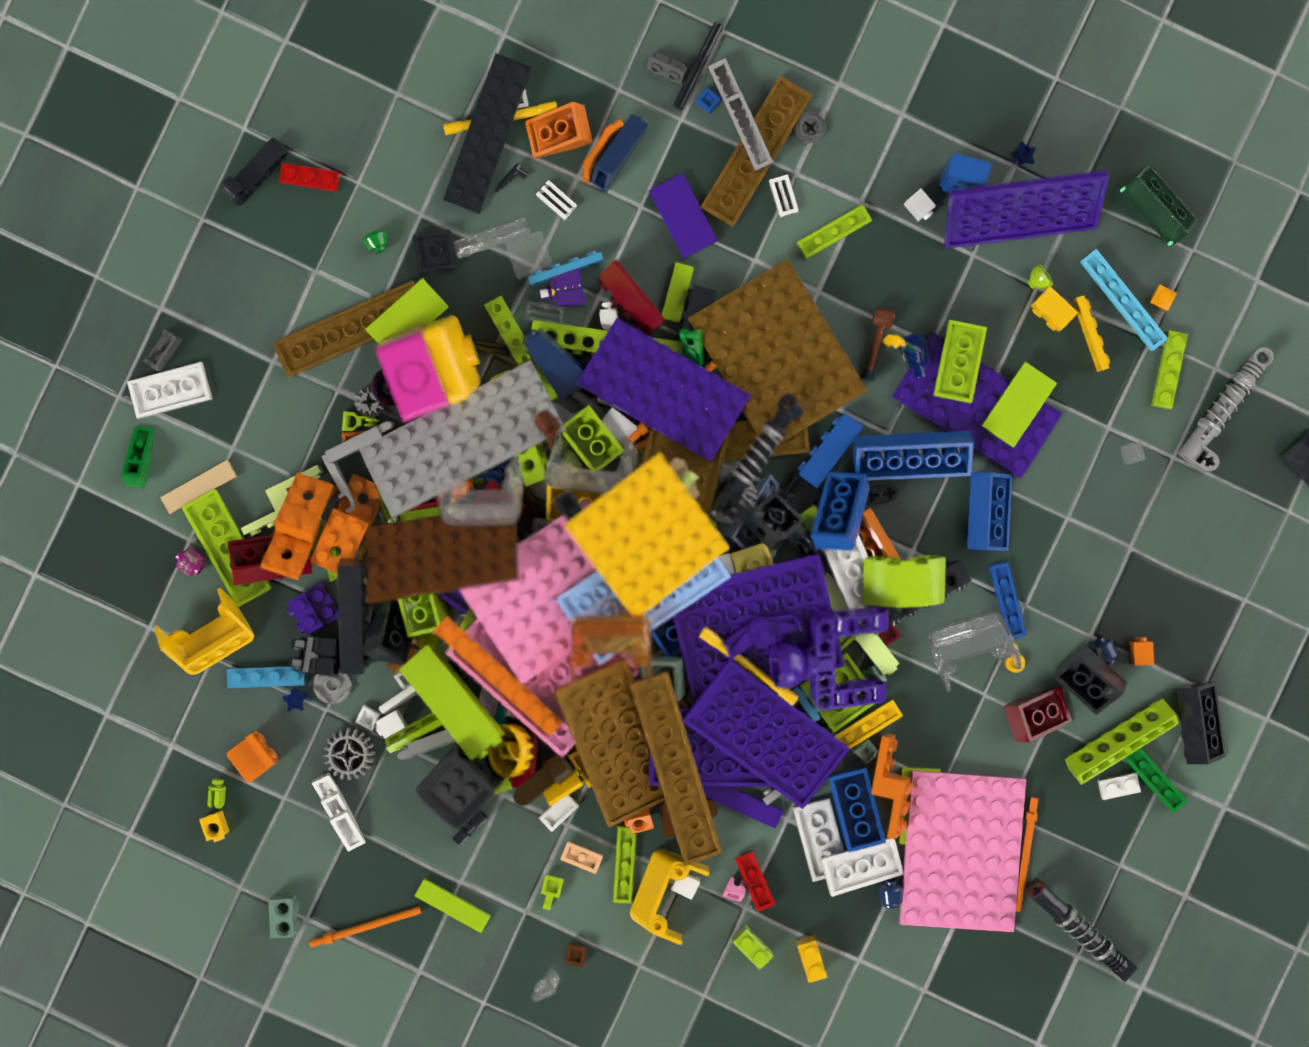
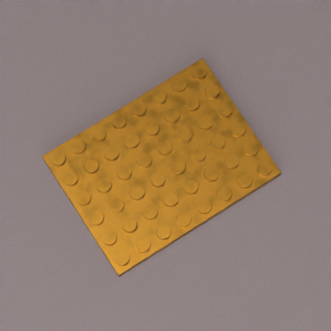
M788 258L688 318L693 329H700L702 331L703 345L724 380L751 395L743 408V412L758 436L765 433L762 429L763 424L770 421V419L773 420L772 416H776V411L779 412L778 401L785 394H792L804 405V411L800 417L794 420L791 419L792 423H788V428L785 427L786 436L783 440H777L779 444L868 391Z

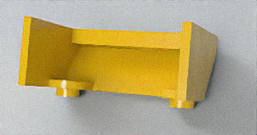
M221 588L217 589L221 600L218 612L221 616L190 635L184 630H176L167 635L158 626L154 627L160 649L188 674L195 675L204 671L254 639L252 628L239 607L237 608L234 600Z
M656 849L651 855L631 906V918L652 934L681 945L683 942L682 934L668 929L666 919L656 914L670 878L682 881L688 876L690 870L708 876L709 867L698 862L685 865L682 856L665 849Z

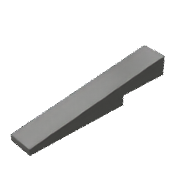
M726 58L708 66L755 171L772 164L771 156Z

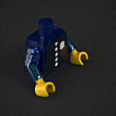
M914 333L901 338L898 335L888 334L882 340V343L888 348L893 345L901 351L906 369L913 370L915 379L926 376L923 365L928 364L929 361L921 333Z

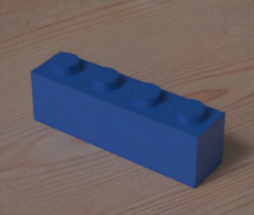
M846 413L842 414V416L839 414L832 422L833 428L830 431L826 430L820 438L823 440L819 446L815 445L809 452V455H811L807 462L804 460L797 468L800 471L797 475L815 488H818L828 475V472L831 471L852 443L854 436H857L864 427Z

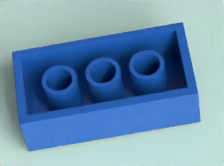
M828 472L811 533L816 549L854 551L870 489L866 474Z
M864 765L831 773L828 781L847 851L850 853L886 843L875 798L871 794L872 787L867 768Z

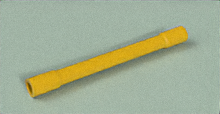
M556 101L519 109L514 120L534 117L557 108ZM472 119L443 124L445 135L468 130Z
M705 627L699 634V637L728 656L723 640ZM739 654L732 659L775 691L789 704L794 705L798 700L799 696L790 689L775 687L771 676L743 655Z

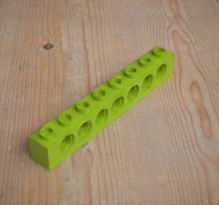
M533 320L532 329L538 330L541 328L546 333H555L556 342L566 350L572 351L571 354L583 356V353H590V357H593L608 333L605 330ZM568 335L575 337V341L571 345H567L564 342L565 337ZM586 338H591L594 340V344L592 347L587 348L583 345V341ZM653 338L683 356L682 342Z

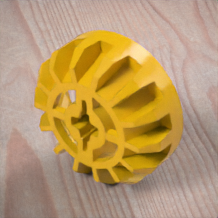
M501 724L499 726L506 734L502 737L503 741L495 748L491 746L488 749L490 765L501 777L522 775L531 764L528 760L533 758V754H530V748L533 747V744L528 742L531 737L522 726L517 724Z

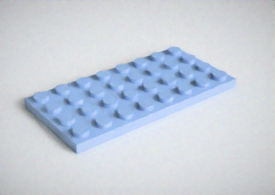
M717 557L636 620L598 571L557 597L556 600L600 665L731 576Z

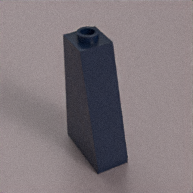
M632 114L595 165L591 183L606 193L645 135L648 124L644 119Z
M541 328L538 330L532 329L525 334L524 345L560 400L582 388L577 385V382L586 367Z

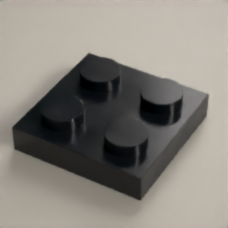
M451 230L413 235L419 274L457 269Z

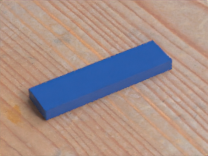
M1009 562L990 565L989 570L1007 640L1027 636Z

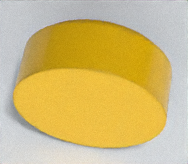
M1017 653L1009 654L1005 659V666L1009 671L1018 673L1024 669L1025 659Z

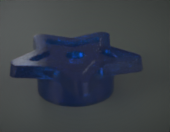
M1022 141L1019 149L1012 151V155L1018 160V166L1025 162L1034 164L1033 153L1036 147L1027 146Z
M295 687L289 695L282 697L288 703L287 711L295 708L301 711L304 710L303 702L307 695L298 693Z

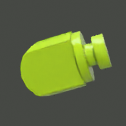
M212 779V784L208 786V807L221 809L224 806L226 786L222 785L224 784V779Z

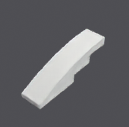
M330 772L312 780V785L321 798V804L329 815L330 822L346 849L350 851L364 844L365 839Z

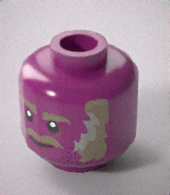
M188 548L185 551L182 549L175 557L177 559L176 567L188 576H197L206 565L204 563V556L193 548Z

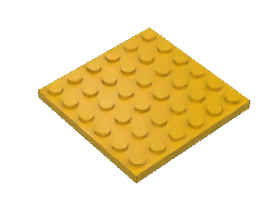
M660 453L656 454L564 524V527L635 620L729 549V546Z

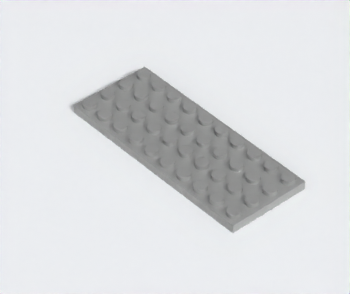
M530 360L478 387L466 400L452 405L450 403V406L425 414L384 435L383 438L360 448L359 451L391 517L395 518L546 441V437L533 422L534 417L539 412L549 410L560 423L561 428L555 435L566 429Z

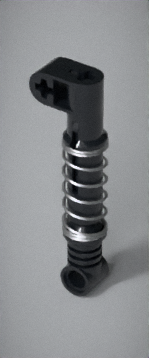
M785 394L779 399V412H775L776 416H772L773 420L770 419V421L763 424L762 429L765 433L759 436L756 435L757 439L754 444H749L750 450L744 453L745 457L741 462L738 461L739 466L736 470L733 469L729 474L730 479L711 505V507L738 525L746 524L751 516L750 510L740 503L738 499L745 489L750 488L753 484L751 481H755L754 476L757 472H761L760 468L763 463H768L766 459L770 454H774L772 451L774 447L780 445L777 440H783L786 436L785 427L788 428V423H792L791 419L794 420L800 417L804 411L803 403L792 394ZM735 508L738 512L735 514L731 510Z
M1036 877L1024 890L1031 899L1054 918L1056 925L1062 927L1064 932H1069L1070 937L1076 939L1079 945H1083L1085 951L1091 952L1095 960L1103 962L1125 983L1138 969L1115 948V944L1110 939H1106V935L1099 934L1098 928H1093L1091 922L1084 921L1085 917L1083 915L1079 916L1074 906L1065 904L1040 879Z

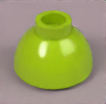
M1037 264L1031 271L1030 279L1027 280L1028 284L1033 290L1035 288L1047 289L1052 287L1053 281L1041 264Z

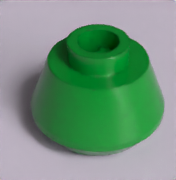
M384 230L373 231L364 236L363 244L370 252H375V254L382 253L386 250L385 247L388 246V233Z

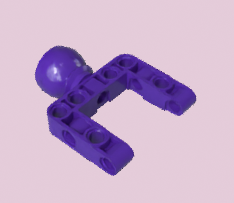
M870 607L821 612L814 615L811 619V645L808 648L803 646L799 649L797 646L788 643L778 644L770 648L769 668L775 687L787 689L798 685L803 679L810 680V697L821 710L885 702L886 681H869L864 679L835 684L836 637L888 630L889 610L885 607Z

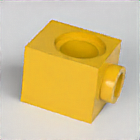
M222 810L199 819L206 841L212 839L214 842L220 841L225 838L224 835L230 832ZM212 823L218 825V832L213 831L211 827Z

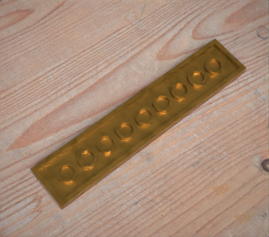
M664 671L630 682L632 694L685 865L721 854L722 850L668 672Z

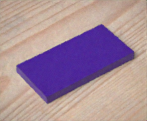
M683 173L648 190L683 259L718 242Z

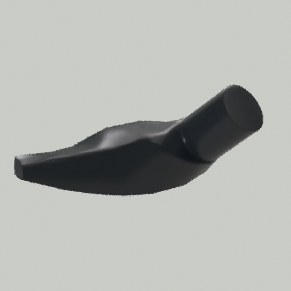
M520 163L514 165L500 181L495 191L498 192L504 188L508 182L513 180L515 175L525 179L528 173L520 168Z

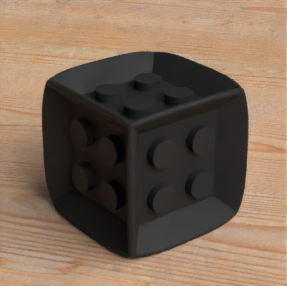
M456 743L431 773L418 785L416 793L442 820L455 829H461L482 808L493 792L501 786L506 777L499 776L492 769L488 754L481 760L477 758L471 761L459 744Z

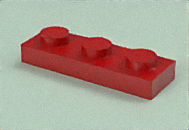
M282 163L279 182L337 192L340 173Z
M751 850L735 857L757 911L759 912L775 905L753 851Z

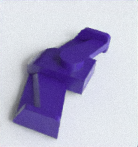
M795 613L758 617L751 620L750 623L723 641L730 660H732L754 643L757 649H761L777 642L774 635L803 632V628Z

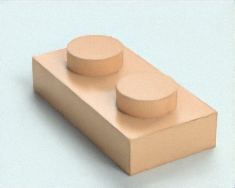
M567 841L560 860L596 874L603 855Z

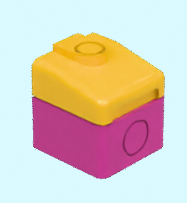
M453 315L383 339L376 346L378 357L404 422L450 406V403L452 405L464 401L480 387L481 378L476 367L480 363V359L471 335L464 336L458 318Z

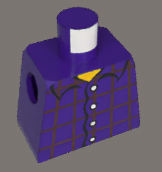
M579 268L549 278L551 287L540 289L541 299L553 298L555 307L586 306Z

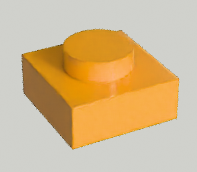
M1158 285L1149 303L1164 311H1168L1177 293L1162 285Z

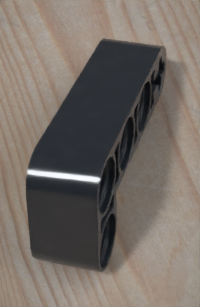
M271 138L235 178L232 176L225 178L220 184L219 189L234 203L241 206L288 156L289 150L276 138Z

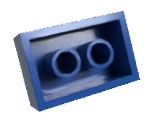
M953 153L943 167L938 187L942 188L943 192L950 193L951 190L986 186L992 163Z

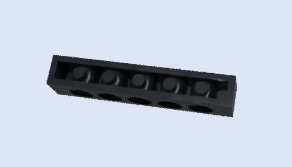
M962 560L945 566V578L948 576L951 579L950 586H947L945 583V598L951 596V591L955 589L960 591L967 587L966 583L972 581ZM930 605V606H922V607H924V609H926V608H928V607H931L932 605ZM885 607L889 610L888 625L895 626L902 622L901 618L906 615L908 618L919 613L917 609L921 607H902L900 613L895 607ZM873 632V633H874L875 635H878V634H880V633H882V632Z

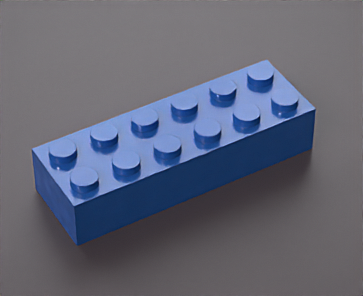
M970 431L854 436L853 473L866 474L868 481L971 476L974 442Z

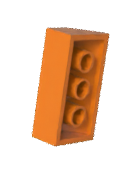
M871 507L865 510L858 535L868 557H899L900 561V556Z

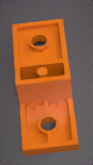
M296 473L275 520L276 532L261 563V568L299 580L320 532V519L334 489L333 484ZM311 493L314 497L311 500H305L303 495ZM285 552L293 555L288 560L283 559L281 556Z
M352 474L348 483V487L356 501L355 509L351 512H345V509L350 508L351 504L348 498L343 496L338 509L333 508L310 560L311 563L334 573H337V565L340 559H355L361 543L365 539L367 527L374 525L378 512L384 502L376 484L356 474ZM362 493L368 496L366 504H361L358 500L359 495ZM334 546H338L341 549L339 557H334L331 554Z
M888 733L881 738L871 794L894 799L887 838L896 839L906 829L907 821L904 820V816L909 811L910 802L907 800L909 794H912L913 783H911V777L889 772L894 766L892 753L897 749L898 740H895L896 735Z

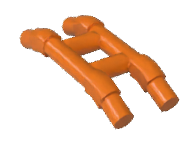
M618 119L613 124L611 123L604 129L595 147L584 160L582 174L584 183L591 182L593 168L611 140L622 129L624 124L621 119Z

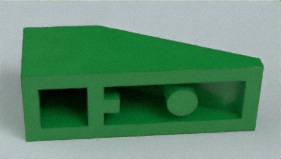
M134 427L121 472V477L126 487L145 489L150 471L154 428Z

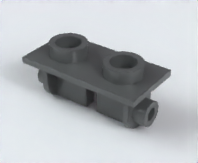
M653 52L649 56L646 69L681 84L688 69L685 67V64L675 60L668 64L669 57L659 52Z

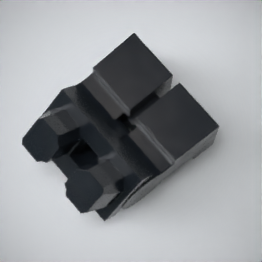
M315 637L292 639L291 649L299 650L298 657L290 656L288 667L296 669L297 672L339 678L340 661L334 659V657L340 658L339 639Z

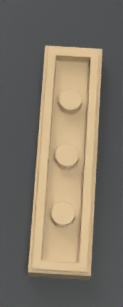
M226 460L160 498L169 514H173L182 509V506L214 488L221 487L238 476L229 460Z

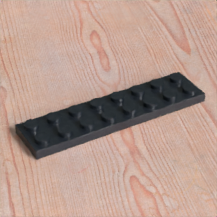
M495 53L447 187L444 201L480 214L530 76L531 66Z

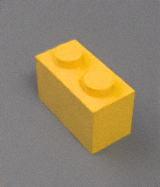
M1051 287L1045 289L1030 305L1033 308V313L1040 318L1043 317L1047 321V326L1053 331L1062 330L1078 313Z
M812 935L796 940L808 982L811 983L827 978L815 936Z

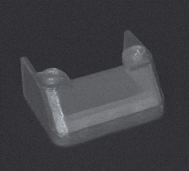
M562 433L556 435L544 477L547 484L554 488L606 493L634 471L638 453L631 439H627L619 469L614 473L576 469L573 464L565 463L569 446Z
M515 457L506 469L508 477L503 483L504 490L468 491L467 483L463 478L450 476L448 458L443 459L434 470L444 522L449 525L515 523L520 515L523 493V479L519 457Z
M988 612L934 629L928 634L934 661L947 692L951 691L949 676L957 671L955 662L991 651L997 659L1011 657L1018 670L1021 669L1019 647L1002 615L998 612Z

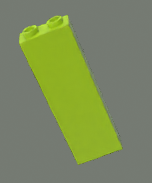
M434 644L425 646L399 669L471 761L477 758L481 760L488 754L487 750L491 746L495 748L503 741L502 737L506 733Z

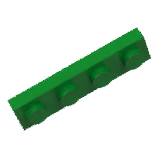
M1141 748L1124 758L1171 813L1174 814L1188 802Z

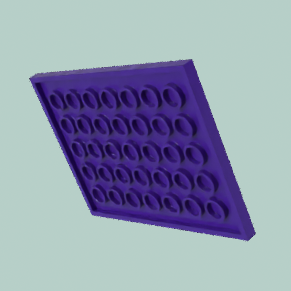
M819 553L730 574L731 577L673 615L694 703L729 659L728 656L716 647L711 646L699 637V634L705 627L725 641L755 618L795 613L800 620L803 632L774 635L776 643L761 649H757L754 643L740 653L769 676H771L769 652L772 646L788 643L801 649L803 646L808 648L811 645V619L817 613L832 611ZM836 637L835 669L845 667L839 637Z

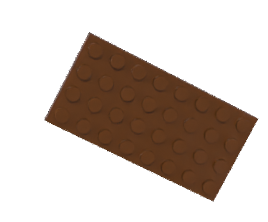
M500 505L367 527L365 532L367 602L376 603L520 581L515 505Z

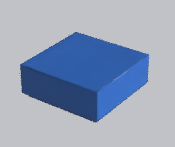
M707 86L695 100V103L710 115L722 98Z

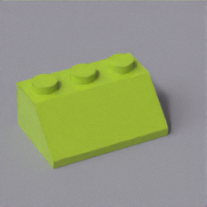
M590 405L564 424L566 430L561 432L593 475L597 474L624 452V449Z
M437 594L398 599L408 637L433 632L446 616L450 618L446 601Z

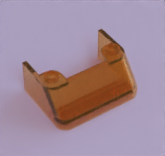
M643 615L575 617L571 622V683H575V667L589 665L591 654H631L632 662L636 666L646 667L647 682H651L650 619Z

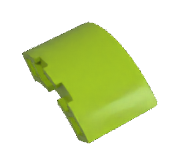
M925 555L909 557V560L900 561L899 557L872 556L864 558L863 603L865 605L881 607H922L944 603L946 557Z

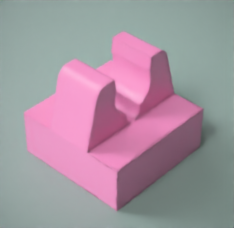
M731 877L724 889L723 897L741 902L746 892L745 881L742 880L740 886H735L734 878Z

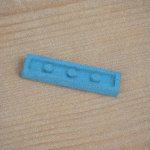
M592 251L587 253L585 258L579 259L575 257L568 260V263L561 266L559 263L550 266V270L545 272L542 270L531 273L532 276L528 277L530 284L534 287L550 281L549 278L577 268L580 271L603 263V256L601 252Z
M288 666L227 669L228 688L306 684L305 673L297 672L296 669Z

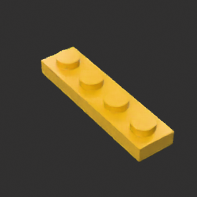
M1084 295L1077 297L1072 301L1075 310L1078 312L1077 316L1096 370L1099 372L1108 369L1110 359L1102 348L1104 345L1103 339L1097 333L1095 318L1091 316L1090 302L1088 299H1085Z
M891 699L833 736L851 749L903 715L894 700Z

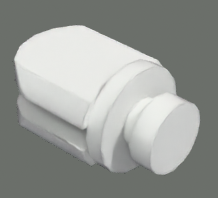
M613 302L602 303L604 309L600 310L599 313L601 326L606 331H609L616 318H618L617 308H612L614 306Z

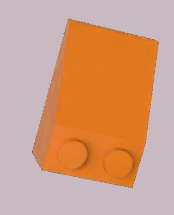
M575 102L568 103L525 121L533 158L577 149L593 142L585 106Z

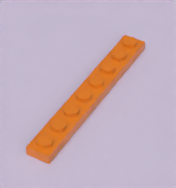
M448 616L433 630L549 736L564 722Z

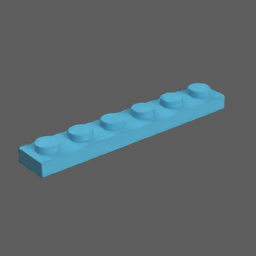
M1097 249L1080 261L1150 351H1154L1168 339Z

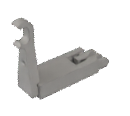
M384 422L325 451L326 454L321 456L341 492L337 497L343 498V496H346L351 504L350 508L345 509V512L353 511L356 507V501L337 461L383 438L386 435L385 432L395 427L394 422Z
M446 729L407 744L409 749L399 752L398 758L400 760H407L456 741Z

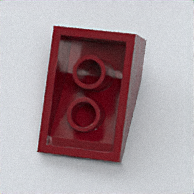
M1061 686L1017 699L1004 706L1015 742L1030 743L1072 723Z

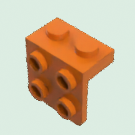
M257 730L249 734L243 741L227 752V757L247 783L252 782L279 762L276 752L267 745L266 739Z

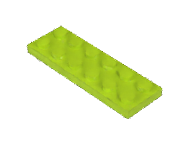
M216 488L181 507L237 608L273 589L268 580L234 585L227 541L245 538Z

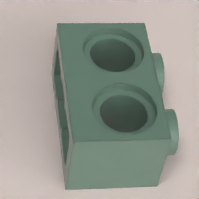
M296 895L272 896L268 900L270 939L294 937L297 931L300 930V920L297 919L296 913L299 911V901L296 900ZM286 903L289 908L288 911H284L280 904ZM281 923H288L289 930L283 929Z

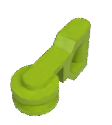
M343 412L342 431L356 432L359 427H363L364 419L368 421V424H364V426L374 428L378 426L377 422H380V420L376 417L359 416L355 412ZM351 416L356 418V425L353 428L350 427Z

